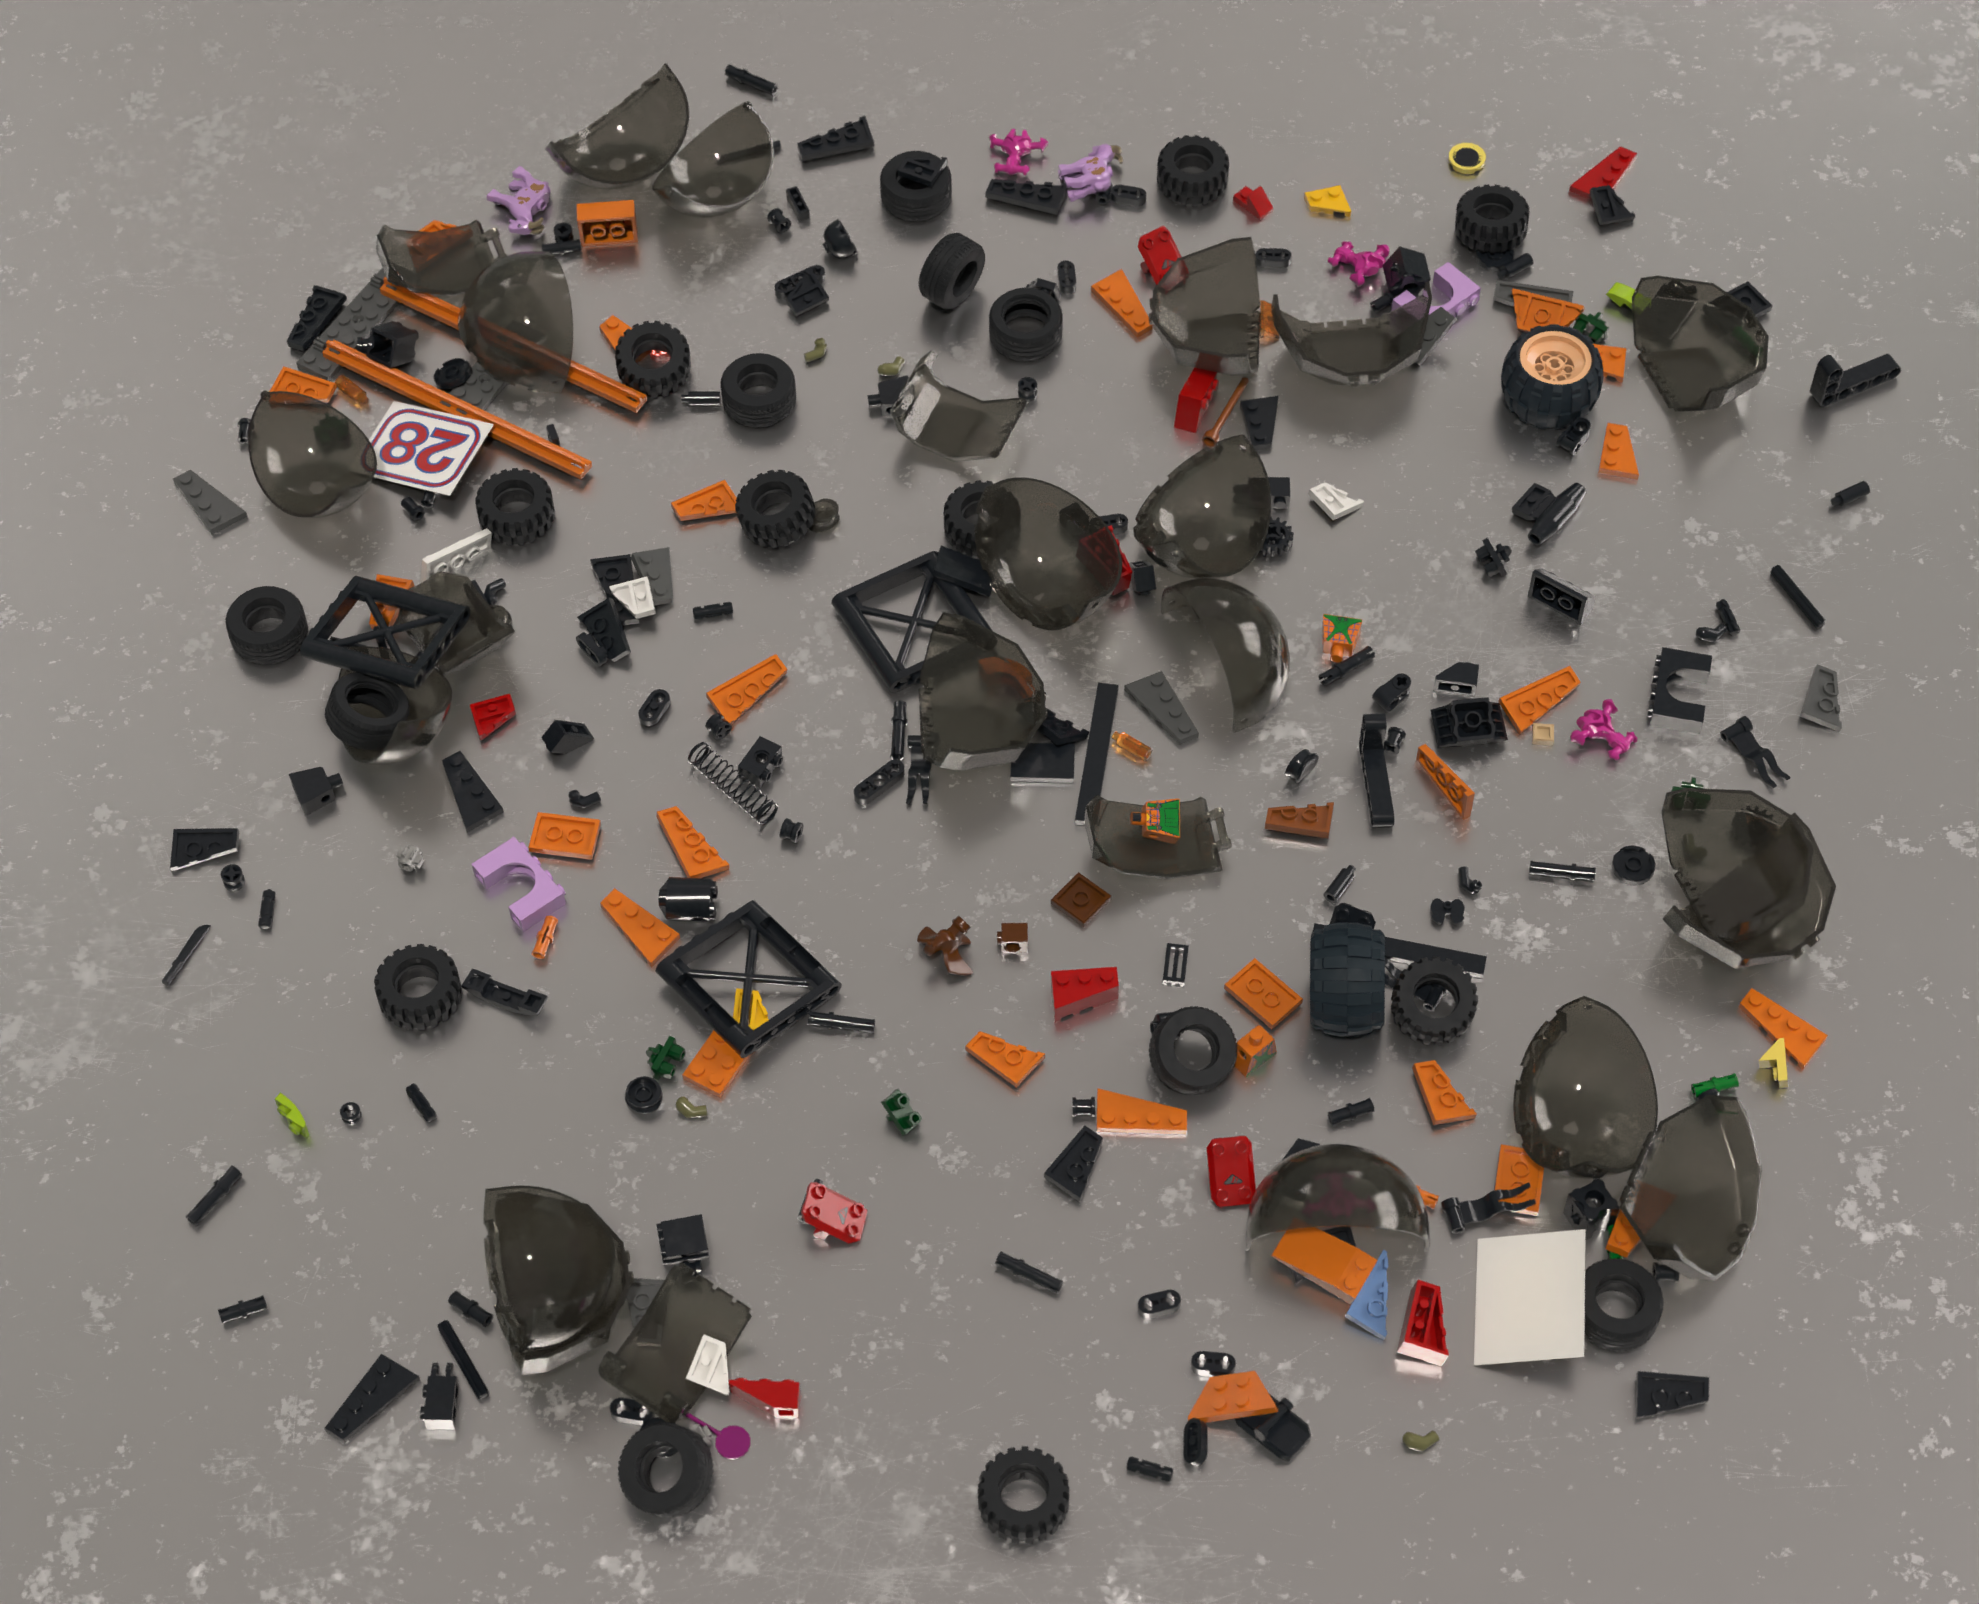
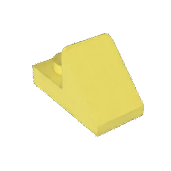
M1779 1038L1758 1062L1759 1068L1773 1067L1774 1081H1779V1088H1787L1788 1076L1784 1038Z

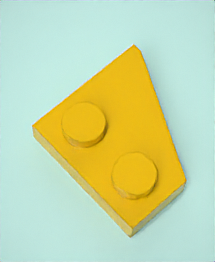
M1340 185L1304 192V199L1309 211L1324 212L1332 215L1335 211L1345 213L1346 217L1351 216L1350 206Z
M736 988L733 1018L738 1023L740 1022L743 989ZM752 990L748 1026L755 1030L769 1019L767 1010L762 1005L759 992Z

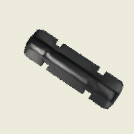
M1725 599L1716 602V607L1720 611L1719 613L1725 626H1727L1728 633L1731 636L1740 633L1739 625L1728 602Z
M724 602L723 605L718 603L705 605L704 608H701V606L693 608L694 619L703 618L702 616L707 618L720 616L722 613H725V615L733 613L731 602Z
M271 889L264 890L262 894L259 914L261 918H259L258 926L264 930L270 928L272 924V919L270 918L273 917L276 893Z
M414 1083L407 1086V1095L412 1099L419 1112L423 1114L424 1119L427 1122L434 1120L437 1117L436 1112L430 1106L423 1093L419 1091L418 1086Z
M1132 1456L1127 1461L1126 1468L1129 1471L1136 1472L1137 1470L1140 1474L1154 1478L1161 1477V1480L1167 1482L1173 1476V1468L1160 1467V1464L1143 1459L1139 1461V1458Z

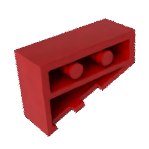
M1421 1280L1416 1281L1410 1291L1397 1352L1442 1366L1449 1357V1352L1446 1348V1329L1444 1328L1442 1317L1444 1313L1440 1286Z

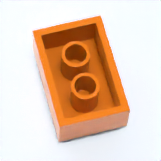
M634 200L577 204V223L581 247L638 243Z

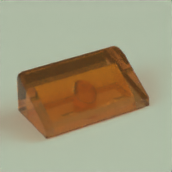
M1260 300V338L1279 339V307Z

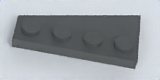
M1497 280L1494 300L1514 307L1512 289L1514 288L1572 303L1574 291Z
M192 470L173 478L176 487L212 535L247 517L245 510Z
M1162 671L1124 685V690L1136 699V702L1141 707L1143 706L1154 720L1157 719L1162 724V728L1179 745L1199 737V732Z

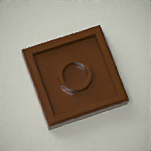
M1078 872L1051 899V904L1084 928L1112 900V896Z

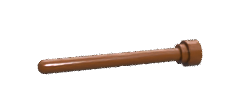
M1247 377L1241 379L1213 428L1206 431L1203 435L1202 442L1204 445L1211 448L1217 445L1221 428L1249 382Z

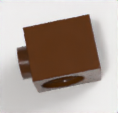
M1001 923V931H997V945H1002V953H1028V923Z

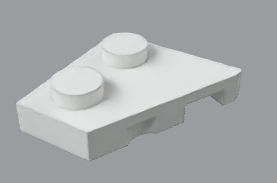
M1326 482L1311 488L1308 494L1332 520L1358 510L1364 504L1362 499L1355 501L1347 497V492L1338 490Z
M648 577L609 586L611 593L636 619L656 614Z
M703 1335L686 1380L728 1396L729 1381L726 1343Z

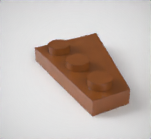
M1329 802L1326 806L1307 804L1305 808H1296L1294 806L1268 808L1265 829L1328 839L1334 802Z

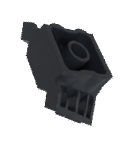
M1489 697L1453 700L1446 706L1430 710L1438 747L1469 746L1490 742L1499 743L1508 740L1500 703L1489 702Z

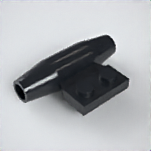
M1534 483L1512 507V513L1528 521L1536 520L1528 533V539L1533 544L1540 545L1557 533L1575 513L1586 494V489L1580 483H1574L1555 497L1551 490Z

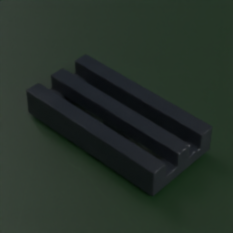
M1167 943L1162 984L1167 985V983H1171V985L1175 986L1177 983L1180 986H1184L1189 945ZM1171 949H1175L1172 977H1168ZM1179 950H1184L1181 978H1177Z

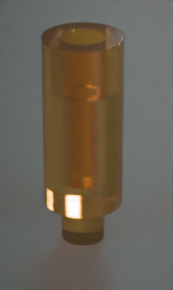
M344 375L336 379L335 384L337 388L356 403H363L364 405L368 403L369 398L366 397V392Z
M1114 732L1112 735V739L1117 741L1116 745L1142 761H1147L1151 756L1152 748L1125 732L1122 734Z

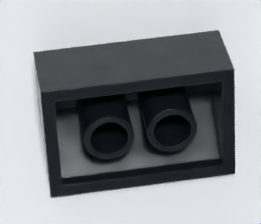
M1543 568L1534 569L1532 572L1528 597L1581 625L1593 610L1596 597L1590 592L1578 588L1571 582L1565 581Z

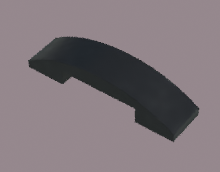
M473 968L461 985L466 991L490 1004L523 1015L538 1016L548 1000L547 995L530 989L527 992L497 982L492 979L491 975Z

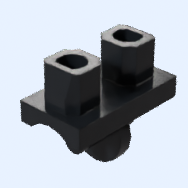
M1488 538L1482 540L1484 546L1477 549L1475 553L1481 563L1489 558L1492 559L1491 562L1483 565L1488 576L1491 577L1500 573L1501 577L1507 575L1501 560H1504L1505 563L1510 561L1511 548L1497 544V550L1495 551Z

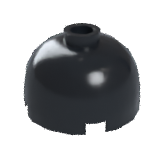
M839 219L826 227L823 234L825 242L822 245L828 254L832 252L835 257L846 258L858 252Z

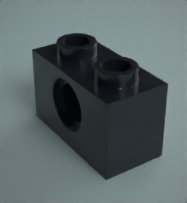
M759 736L738 765L739 775H745V780L749 779L750 784H755L761 788L765 782L770 780L774 769L781 765L783 761L782 746Z

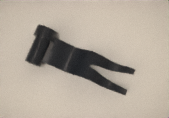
M1742 716L1736 720V723L1720 732L1721 738L1725 742L1732 740L1740 754L1745 759L1754 762L1763 781L1772 788L1777 787V785L1769 777L1763 757L1776 775L1789 780L1791 777L1779 768L1772 752L1767 748H1762L1757 743L1751 733L1753 725L1749 718Z
M933 733L928 736L908 735L907 745L908 748H911V765L908 771L906 804H910L914 797L918 774H920L923 804H927L929 798V774L932 768V750H938V734Z
M1385 958V967L1395 978L1392 979L1385 974V985L1394 989L1402 971ZM1427 984L1419 987L1414 996L1424 1001L1423 1007L1425 1009L1435 1011L1442 996L1446 995L1448 990L1441 985Z
M1526 1183L1511 1190H1494L1484 1197L1472 1201L1459 1202L1457 1197L1448 1198L1441 1202L1443 1212L1447 1214L1452 1233H1460L1465 1230V1224L1488 1220L1503 1211H1520L1536 1204V1201L1532 1199L1522 1203L1498 1202L1500 1199L1515 1197L1530 1188V1183Z

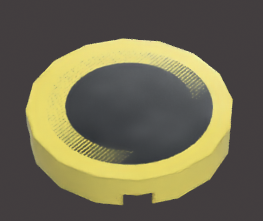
M1473 143L1455 145L1451 148L1448 156L1449 165L1451 164L1456 172L1462 174H1474L1475 171L1482 170L1486 162L1484 150Z

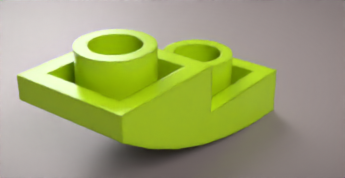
M1618 282L1606 293L1619 307L1625 303L1637 315H1640L1650 302L1646 296L1637 290Z
M279 1093L275 1098L278 1107L277 1111L286 1117L289 1130L295 1135L301 1134L308 1138L309 1132L301 1112L291 1100L282 1093Z

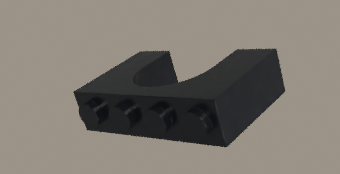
M1662 647L1661 655H1656L1654 667H1658V672L1654 671L1652 683L1656 684V686L1651 689L1650 700H1653V705L1649 704L1647 717H1651L1650 726L1700 734L1704 721L1705 705L1679 701L1668 692L1666 686L1678 680L1707 684L1711 670V655Z

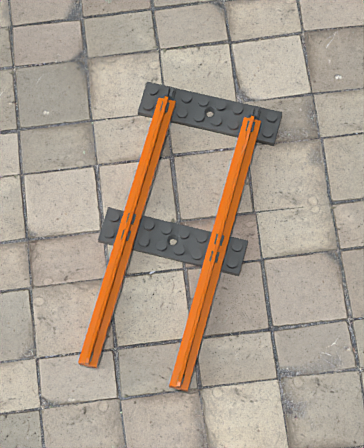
M387 262L377 274L375 273L370 278L371 281L323 334L313 341V345L296 362L297 368L327 381H331L345 367L435 411L494 424L488 436L580 480L592 468V461L484 410L526 362L635 413L647 401L646 394L542 347L541 345L546 340V337L541 332L515 320L506 329L501 328L415 288L420 282L419 276L390 262ZM402 303L491 346L473 365L470 377L460 386L453 388L448 394L357 351V337L367 339L370 336L371 328L380 325L396 306Z

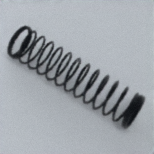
M700 742L690 751L688 763L694 765L696 770H700V773L711 780V783L716 784L718 789H722L724 794H728V797L733 799L734 803L739 804L741 809H745V812L750 814L753 819H756L757 823L760 825L766 824L775 816L778 804L772 799L767 800V794L762 795L761 789L756 790L755 784L750 785V780H745V775H739V770H734V766L728 765L727 760L722 761V756H717L716 750L711 751V746L708 743ZM706 745L698 752L694 762H691V757L693 753L700 746ZM705 749L702 756L699 759H697L699 754ZM715 752V756L709 764L701 768L703 761L709 754ZM721 757V760L716 765V767L712 771L707 773V770L709 766L713 763V761L716 758ZM726 762L727 764L720 774L713 777L715 770L720 764ZM728 767H732V770L727 775V777L721 782H718L721 774ZM737 771L736 778L728 786L724 787L730 775ZM743 776V780L739 784V786L733 791L729 792L732 784L739 777ZM748 781V787L740 795L735 797V794L737 790L741 787V785ZM754 786L752 794L741 802L744 793ZM760 791L759 797L746 807L752 795ZM766 796L763 804L755 811H752L756 802L761 797ZM746 802L745 807H742L741 803ZM775 804L772 814L760 822V817L764 816L771 809L772 805ZM751 807L750 812H748L746 808Z

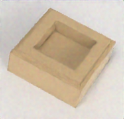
M1533 723L1532 744L1553 746L1554 724Z

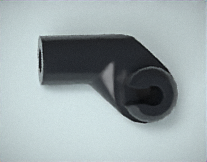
M572 790L568 794L569 802L582 808H587L601 801L597 791L587 796L580 795L577 790Z

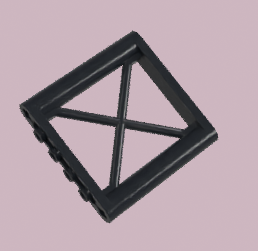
M931 551L835 595L831 601V604L892 693H897L910 686L920 684L924 680L937 676L947 669L955 668L960 663L969 659L972 660L978 655L991 650L998 643V637L963 587L932 575L938 555L937 551ZM922 575L926 578L912 616L862 605V602ZM933 581L966 628L920 618ZM863 614L909 624L896 662ZM917 626L964 636L968 639L913 666L905 668L903 665Z
M354 576L344 590L340 591L336 600L329 605L326 613L319 618L315 627L310 629L309 634L301 645L300 654L301 657L413 689H419L467 624L470 617V607L360 576ZM358 600L366 602L380 629L335 641L328 640ZM375 602L428 617L388 627ZM435 623H443V627L415 664L407 662L392 634ZM384 637L397 662L345 648V646Z
M755 900L748 902L735 912H730L723 920L717 924H712L708 930L694 936L684 946L676 948L672 954L660 961L655 970L742 1058L749 1056L807 1016L809 1011H814L833 998L842 986L841 982ZM743 927L749 931L745 973L690 969L687 966ZM759 934L804 978L754 974L757 935ZM693 978L744 982L740 1022L738 1023ZM752 983L802 986L810 990L806 995L755 1030L748 1026Z

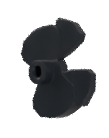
M1436 898L1432 901L1430 913L1431 919L1435 923L1443 924L1445 915H1450L1454 925L1461 924L1464 920L1465 907L1461 900L1455 899L1452 902H1443L1441 899Z

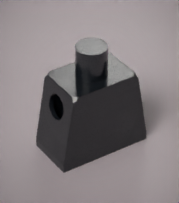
M908 375L879 382L878 394L867 395L868 406H880L882 416L884 417L914 416V405Z
M323 767L289 774L292 787L305 816L335 800L333 788L343 785L339 773L327 777Z

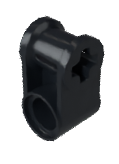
M1581 417L1575 419L1561 433L1556 446H1562L1570 451V454L1573 456L1577 454L1589 438L1590 421Z
M1403 673L1395 675L1387 683L1376 689L1372 699L1386 712L1392 711L1409 696L1410 677Z

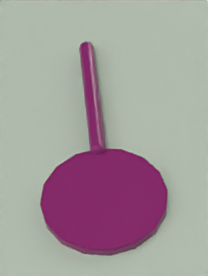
M685 1410L681 1411L682 1415L702 1427L707 1425L709 1430L717 1435L715 1446L722 1457L738 1459L748 1452L750 1436L744 1428L728 1426L718 1431Z

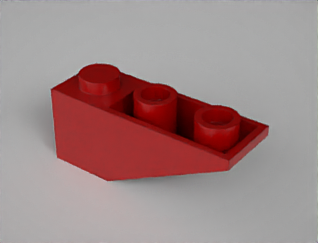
M746 1378L729 1380L730 1393L774 1417L799 1418L800 1382L790 1379L772 1381L765 1378L758 1381Z

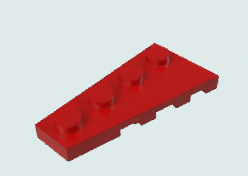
M1620 146L1570 185L1569 191L1592 201L1589 192L1591 188L1610 185L1614 190L1636 160L1637 153Z

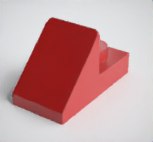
M1245 186L1233 195L1235 203L1259 220H1262L1274 209L1261 186L1254 191Z

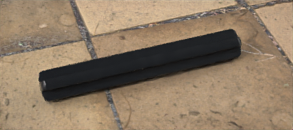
M1780 565L1772 567L1771 574L1812 624L1816 628L1824 626L1826 622L1824 617Z
M448 1320L440 1322L437 1325L438 1330L478 1399L487 1397L489 1395L488 1389Z

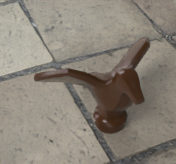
M959 915L952 920L953 924L950 928L942 929L938 933L928 926L921 930L917 937V942L926 944L923 949L926 955L932 956L938 951H943L944 965L948 973L960 976L973 974L971 968L958 952L960 945L971 944L969 938L964 935L968 933L967 931L971 927Z

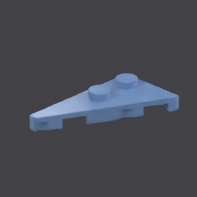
M1385 1250L1381 1252L1374 1268L1344 1316L1382 1340L1387 1335L1388 1258L1387 1251Z

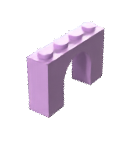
M1447 262L1434 271L1433 285L1449 297L1450 301L1441 306H1430L1422 303L1406 290L1393 299L1391 313L1410 328L1439 307L1444 308L1454 317L1460 316L1470 306H1475L1478 303L1481 288L1451 263Z
M512 837L472 863L474 876L486 889L513 874L527 875L535 881L533 889L527 895L508 906L511 919L524 932L546 916L566 905L564 898L566 893L560 884L556 885L550 872L548 870L544 871L541 868L537 857L531 856L528 853L526 845L523 842L519 843L515 837Z

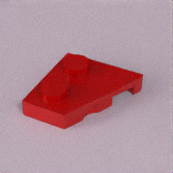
M510 693L469 704L480 740L485 739L516 715Z

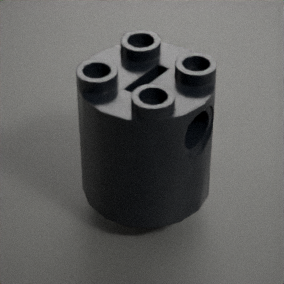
M669 877L659 890L658 904L667 920L711 922V920H716V907L713 899H717L718 886H716V881H713V879Z

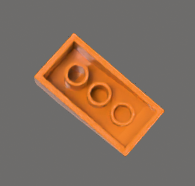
M1295 1217L1271 1255L1274 1259L1350 1305L1357 1297L1378 1261L1359 1248Z

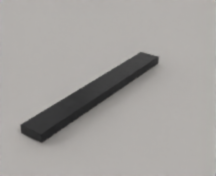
M1098 682L1075 816V824L1096 827L1119 685Z
M1314 923L1313 932L1315 929H1324L1326 925ZM1385 937V958L1390 961L1411 964L1414 961L1419 963L1420 959L1425 957L1428 958V961L1432 960L1433 956L1440 957V961L1444 962L1448 958L1453 960L1452 965L1457 966V964L1463 966L1462 972L1464 974L1469 972L1472 977L1483 979L1487 956Z

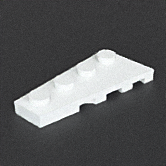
M486 528L423 558L420 589L426 593L430 590L431 584L442 582L445 579L444 575L452 570L454 572L459 570L467 559L472 561L491 548L492 532Z

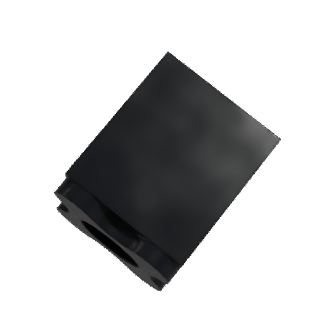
M1399 246L1382 265L1388 291L1393 296H1399L1407 290L1418 298L1420 291L1427 288L1430 284L1431 277L1424 253Z
M394 321L371 328L372 345L367 349V357L390 368L411 362L412 358L415 357V343L419 338L417 330H411L400 322Z
M1594 1179L1592 1183L1582 1188H1576L1568 1194L1563 1213L1574 1230L1586 1229V1241L1592 1238L1594 1231H1606L1610 1225H1614L1620 1208L1617 1200L1606 1189L1604 1181ZM1594 1202L1597 1208L1591 1207L1588 1204Z
M702 1214L661 1221V1223L656 1224L663 1265L682 1263V1261L689 1262L709 1258Z

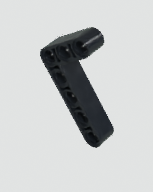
M1885 354L1843 371L1832 355H1826L1817 364L1810 393L1821 407H1826L1892 380L1900 374L1902 369L1890 354Z
M1385 713L1363 714L1359 738V752L1372 827L1394 826V810L1384 755L1387 728Z

